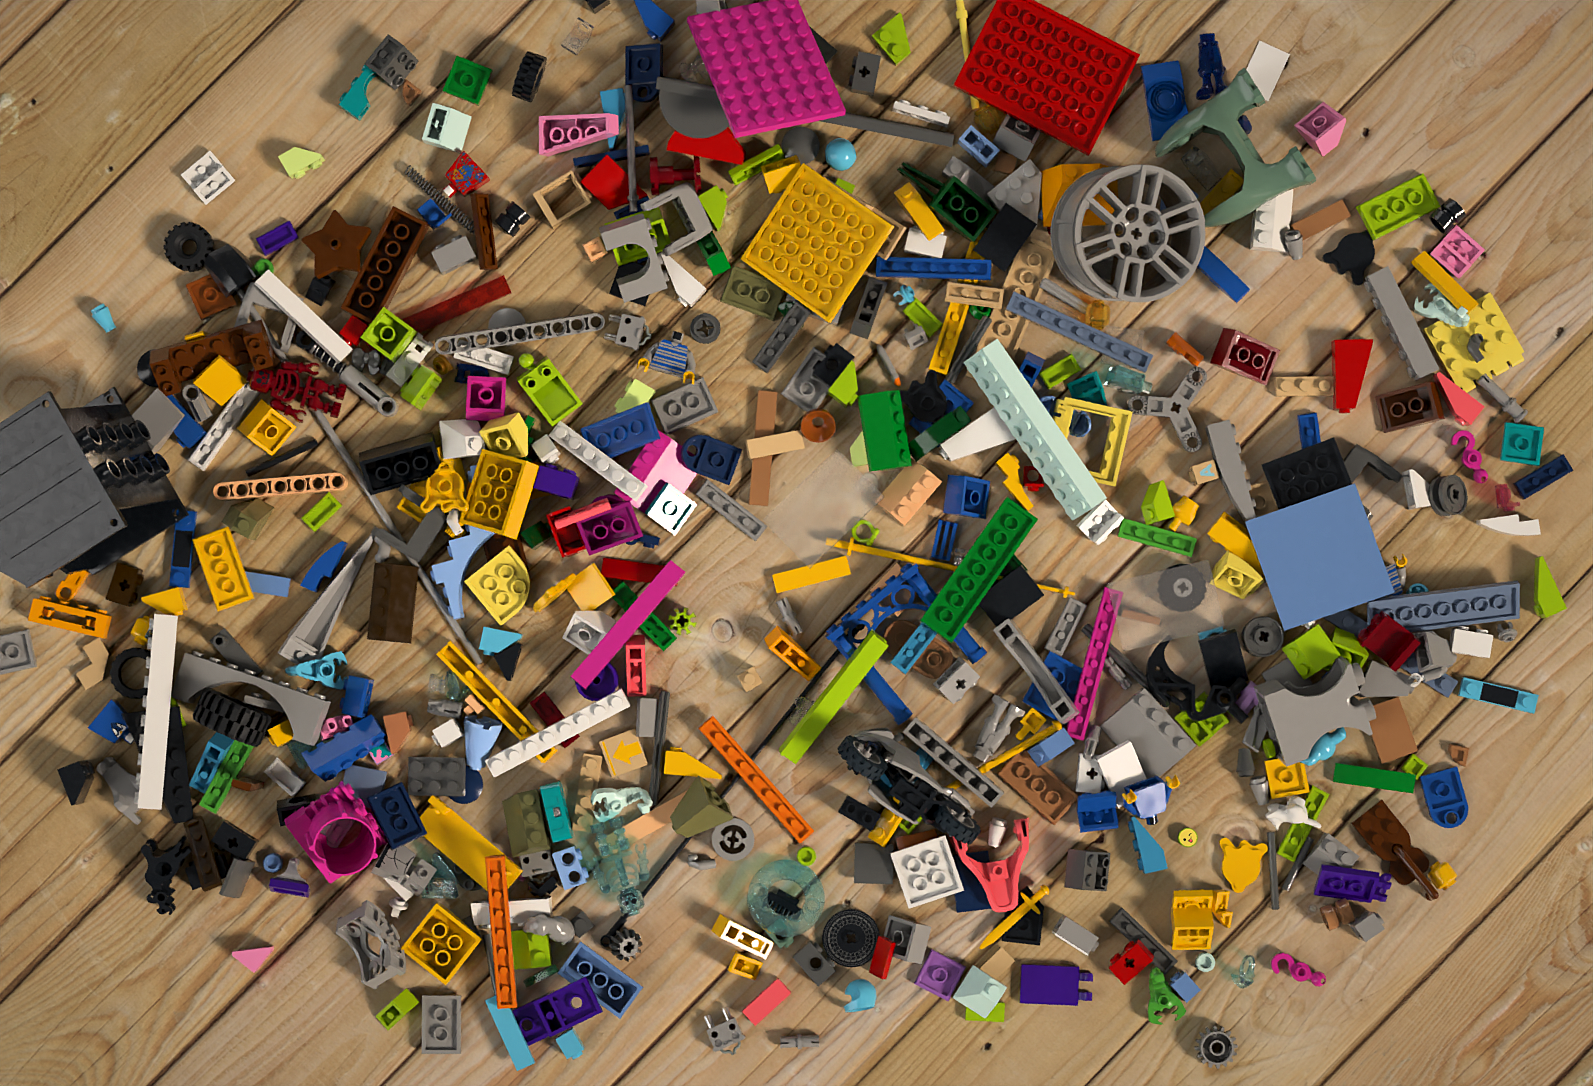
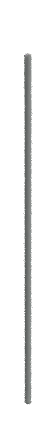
M242 288L236 291L241 301H243L245 291ZM252 305L251 317L254 321L261 320V316L254 305ZM262 319L270 344L281 363L289 361L284 352L280 351L281 347ZM291 376V379L293 380V382H294L295 385H296V380H295V378ZM299 377V380H300V385H299V386L305 388L306 386L304 385V383L302 382V380H301L300 377ZM313 411L390 533L405 542L376 495H370L364 476L322 411ZM405 555L413 567H419V578L475 665L481 664L483 661L456 619H453V616L450 617L447 605L420 563Z

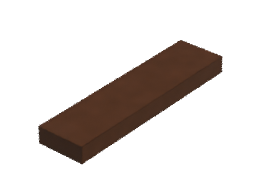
M482 193L470 194L480 270H496L498 266L489 195Z
M242 777L233 779L231 786L249 792L263 789L265 782Z

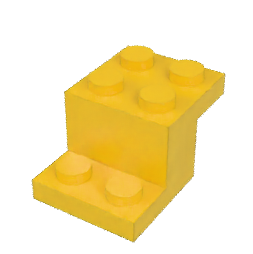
M1212 890L1173 891L1171 906L1172 950L1211 949L1214 929L1211 908L1213 901Z

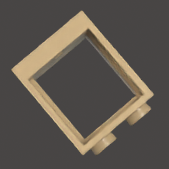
M572 170L532 194L553 229L593 206L591 203L593 197L588 189L583 190L581 186L582 179L578 173L574 175ZM572 180L585 203L556 219L543 197Z

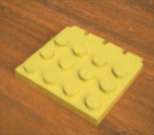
M1491 292L1476 300L1479 305L1468 314L1470 319L1466 327H1455L1439 320L1423 329L1451 381L1466 393L1476 388L1473 380L1477 383V380L1486 373L1492 379L1490 371H1492L1494 376L1509 369L1507 361L1511 367L1524 361L1522 356L1524 350ZM1476 333L1483 336L1479 350L1484 358L1478 363L1475 362L1467 350L1469 338Z

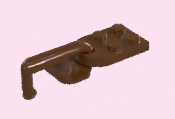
M1383 800L1379 801L1351 823L1380 859L1390 861L1389 872L1399 884L1408 885L1416 879L1425 890L1427 900L1432 901L1439 897V893L1423 874L1429 868L1428 858L1421 849L1410 847L1411 839L1408 831Z

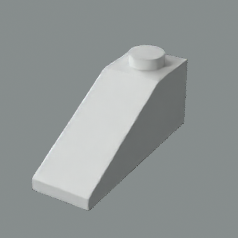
M662 251L660 253L676 294L679 296L677 300L685 307L687 305L692 307L706 292V288L670 256H665Z

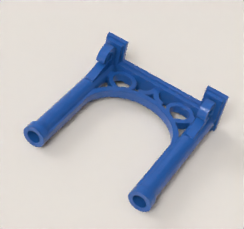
M907 563L900 569L901 574L897 577L893 575L885 581L887 585L883 589L878 587L870 594L872 598L867 602L862 600L855 606L857 608L852 614L848 612L841 618L842 622L838 626L833 624L826 630L827 635L825 638L832 641L846 660L857 649L853 642L858 644L865 639L857 640L853 638L852 630L857 625L864 624L867 627L868 635L872 629L875 631L886 617L897 611L911 608L927 611L937 594L918 572L919 569L916 563L912 565ZM907 581V583H908L909 585H905V584H904V585H901V584H902L903 582ZM903 588L908 589L910 592L908 603L898 604L895 600V594ZM915 592L926 606L913 604ZM891 593V602L896 607L891 608L890 605L887 607L879 606L878 603ZM872 609L874 616L871 620L873 624L870 627L867 621L858 619ZM964 626L953 640L972 664L976 663L987 653L982 646L978 645ZM846 629H848V636L844 633ZM873 666L863 680L892 714L893 720L899 726L913 713Z

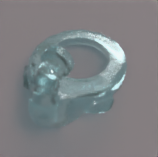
M448 670L446 675L449 691L446 693V697L453 701H461L468 694L469 687L463 686L460 693L458 680L454 672Z
M1246 955L1241 961L1239 975L1231 974L1234 984L1240 989H1244L1254 982L1252 978L1255 976V959L1252 955ZM1246 960H1248V961H1249V967H1248L1247 972L1244 973V972H1243L1244 964H1245Z

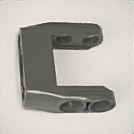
M1358 444L1351 449L1344 459L1352 483L1366 464L1388 480H1393L1396 483H1399L1403 477L1397 470L1374 453ZM1363 505L1367 518L1370 522V520L1373 518V515L1370 513L1369 509Z
M403 484L398 489L405 498L419 507L425 499ZM435 506L426 514L407 544L386 530L379 529L374 526L371 533L401 553L420 562L445 524L448 514L443 513L440 508Z

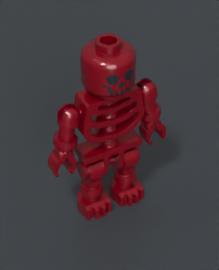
M284 361L281 364L282 369L277 370L276 376L273 375L272 370L267 368L257 371L254 369L253 371L249 370L246 382H250L249 387L251 390L261 393H268L269 390H272L271 398L273 400H271L270 406L276 411L284 412L285 416L290 415L299 423H303V419H298L297 415L303 414L307 416L306 412L293 409L291 405H284L293 402L297 394L303 395L300 408L304 409L306 400H309L307 409L312 411L320 410L326 414L330 412V417L338 419L342 403L334 402L333 406L329 402L325 404L318 398V394H323V392L329 393L328 395L331 396L335 394V399L343 401L347 385L339 384V387H335L334 384L330 386L320 379H315L313 387H311V376L308 377L306 387H300L299 376L295 371H298V373L306 372L314 376L318 375V371L313 372L311 370L313 366L319 367L318 363L303 364V362H299L298 364ZM284 376H287L288 383L284 382ZM291 376L296 380L295 386L291 384ZM281 390H285L284 393L279 396ZM289 392H293L291 397L286 398ZM313 392L314 396L308 395V393Z

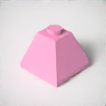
M1322 102L1294 126L1313 150L1321 156H1325L1338 145L1346 118L1325 102Z

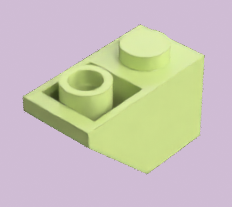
M297 147L278 156L292 179L303 177L306 171L311 168L312 170L319 168L323 165L322 162L325 161L321 154Z
M634 379L633 382L629 381L624 390L627 393L624 398L620 397L614 406L617 408L615 412L618 414L643 403H649L655 394V390L637 379Z

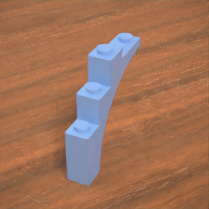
M466 524V531L470 532V535L450 540V546H447L449 556L453 557V560L432 565V570L430 571L433 582L436 581L438 585H445L442 589L445 598L449 600L448 612L450 617L453 616V619L456 620L465 618L462 605V590L471 560L480 547L495 534Z

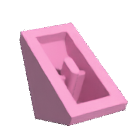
M274 946L235 950L232 952V956L254 973L258 971L272 953Z

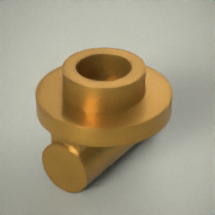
M442 354L433 360L435 371L441 375L449 373L454 369Z

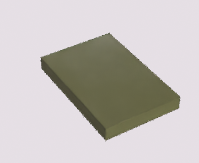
M733 265L720 302L774 321L785 291L766 277Z

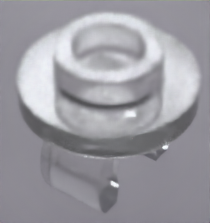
M955 548V552H951V555H955L954 566L960 564L967 554V549Z

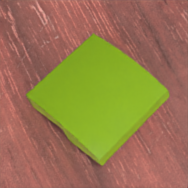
M1205 691L1195 699V709L1198 712L1201 711L1208 696ZM1181 711L1174 717L1199 747L1230 721L1224 713L1203 721L1191 720L1186 711Z

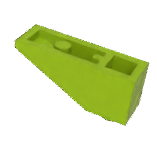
M1539 556L1535 558L1534 610L1541 618H1547L1567 609L1544 557Z

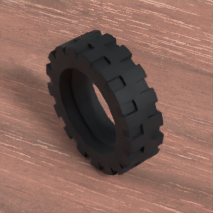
M144 648L126 649L121 654H118L115 657V661L112 662L110 680L115 690L121 693L122 696L131 699H142L143 695H147L148 688H129L122 680L121 670L123 665L131 658L140 657L146 660L147 657H151V651Z

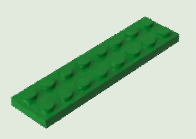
M1006 497L922 616L920 622L951 644L1038 519Z

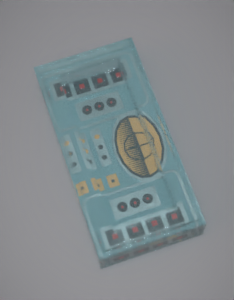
M431 878L421 893L422 898L456 899L459 896L456 879Z

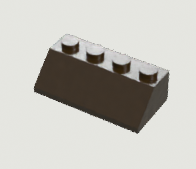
M375 563L367 634L368 640L411 644L419 567Z

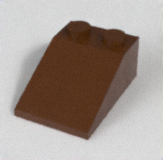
M1429 381L1375 396L1384 433L1445 419L1436 382Z

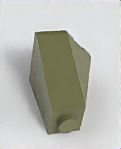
M259 498L231 505L222 522L247 539L256 541L274 507Z
M700 776L696 777L670 816L673 830L687 838L733 819L730 807L725 799H720L719 795L714 791L716 788L712 783Z

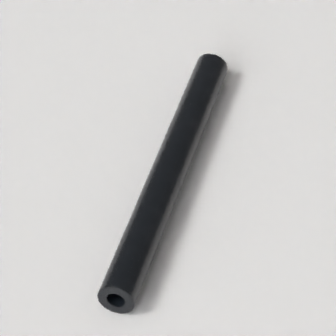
M316 439L306 442L245 470L248 477L253 476L318 446V442Z

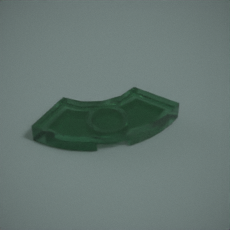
M553 964L524 979L523 982L526 987H529L559 971L557 964Z

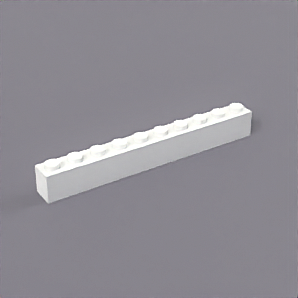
M154 614V618H150L149 630H153L152 638L148 637L147 649H151V657L146 658V668L150 669L149 676H145L144 688H148L147 695H143L142 707H146V715L141 716V726H144V734H140L139 746H143L142 754L138 753L137 765H141V773L136 774V785L140 786L139 792H135L134 804H138V808L161 810L178 620V616Z

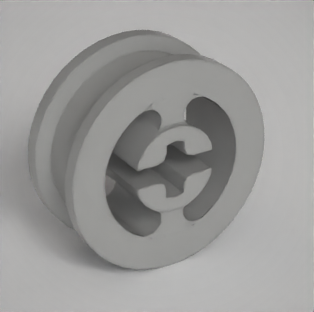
M733 818L716 826L712 834L714 850L720 857L729 861L743 859L751 852L754 846L755 838L752 828L748 823L738 818ZM729 825L740 826L747 835L746 838H742L741 834L736 831V838H739V841L734 843V848L738 847L741 843L745 844L744 850L736 854L724 851L720 845V841H724L728 847H731V841H728V837L732 836L733 831L728 832L726 835L721 834L722 830Z

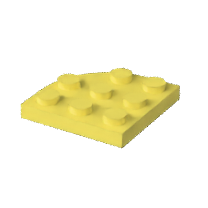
M510 545L464 581L500 626L520 611L530 591V577L527 567Z

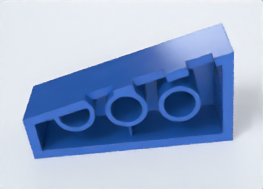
M372 714L349 726V731L336 733L333 735V740L327 743H323V741L316 745L317 749L308 752V750L302 752L301 754L312 772L325 782L332 780L340 771L351 767L357 759L365 757L374 747L382 745L388 737L379 721Z

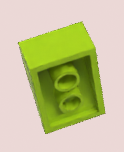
M423 365L420 368H415L411 374L413 377L409 383L406 382L400 390V396L420 411L443 380Z

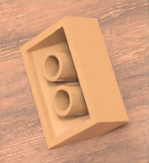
M913 458L911 459L912 466L904 467L875 501L902 526L908 523L942 483L941 480Z

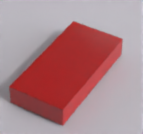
M878 936L869 973L880 979H887L896 942L884 936Z

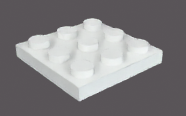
M946 835L890 853L909 909L964 891Z

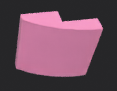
M1456 224L1430 254L1459 279L1485 249Z

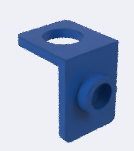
M429 199L417 209L418 213L433 230L452 216L451 213L445 215L432 199Z

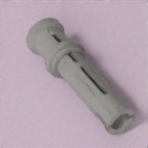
M1486 373L1477 380V383L1502 405V410L1514 418L1515 423L1520 422L1527 415L1528 410L1523 409L1516 402L1515 398H1510Z

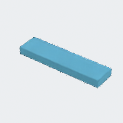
M496 995L486 999L485 1002L516 1070L519 1071L534 1064L535 1060L511 1008L497 1009Z

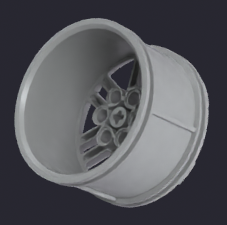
M1153 165L1112 166L1086 173L1066 189L1057 203L1051 222V247L1056 263L1065 278L1086 295L1107 301L1149 302L1170 295L1183 286L1193 275L1200 262L1205 245V218L1195 194L1178 176ZM1131 176L1133 177L1130 201L1129 204L1124 205L1107 188V185L1117 179ZM1144 183L1149 185L1146 200L1141 202ZM1096 194H1100L1114 209L1113 214L1109 213L1094 199ZM1158 195L1166 206V209L1161 211L1155 208ZM1090 209L1106 225L1104 232L1083 238L1081 236L1082 222L1086 210ZM1127 211L1131 214L1129 220L1125 218ZM1145 214H1147L1149 217V221L1147 224L1143 222V216ZM1170 218L1171 225H1167L1166 219ZM1115 225L1118 227L1117 234L1114 232ZM1131 232H1135L1136 236L1131 235ZM1151 232L1155 236L1153 242L1149 240V235ZM1169 235H1172L1171 246L1167 245ZM1107 242V248L1088 256L1085 255V248ZM1121 243L1124 245L1123 253L1120 251ZM1139 247L1142 249L1143 252L1141 257L1137 255V249ZM1161 253L1167 257L1165 262L1159 258ZM1115 256L1118 258L1114 283L1110 285L1095 273L1092 265ZM1150 263L1158 273L1142 286L1144 264ZM1129 265H1132L1130 289L1124 290Z

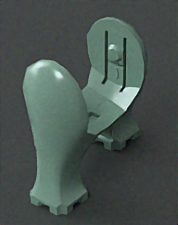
M1245 68L1238 71L1228 87L1174 123L1164 133L1155 147V156L1162 157L1180 148L1203 132L1218 135L1236 158L1244 174L1242 191L1208 212L1204 216L1205 228L1234 222L1250 214L1278 195L1316 182L1314 173L1296 146L1291 148L1289 153L1279 162L1265 164L1239 124L1238 119L1245 111L1265 104L1262 93Z

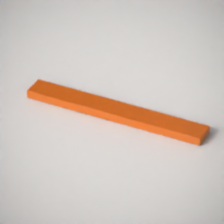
M713 715L699 727V730L799 843L803 842L814 832Z
M505 855L485 856L497 1009L517 1008Z

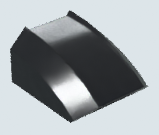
M229 244L209 253L204 263L205 268L226 298L249 285L250 282L255 283L261 276L248 258L236 247Z

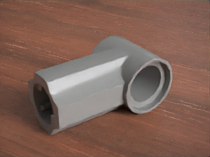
M192 384L185 386L182 394L197 423L213 416L202 394V390ZM191 388H195L197 395L191 399L188 396V391Z

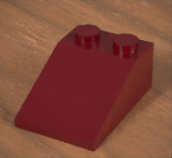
M1223 328L1210 364L1267 386L1280 350L1237 330Z

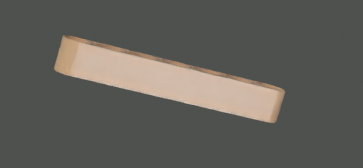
M326 473L222 482L215 485L213 494L219 500L232 501L335 492L344 490L348 485V480L340 473ZM336 477H341L343 480L342 485L339 487L334 486V479ZM321 478L324 482L323 486L317 489L314 485L315 481ZM299 480L304 482L302 490H297L295 487L296 482ZM279 482L285 483V489L282 492H278L276 489ZM264 483L266 490L264 493L259 494L257 487ZM242 485H245L247 488V492L244 495L238 493V489ZM222 487H226L228 490L227 495L224 497L219 495V490Z

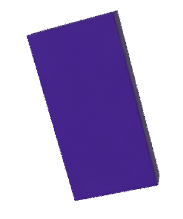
M287 221L256 238L264 255L267 256L297 240L299 236L291 222Z

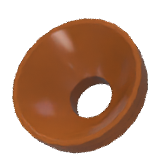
M812 409L802 418L801 432L809 441L816 443L827 441L835 432V420L831 413L824 409ZM820 417L824 422L822 425L816 426L812 423V420Z

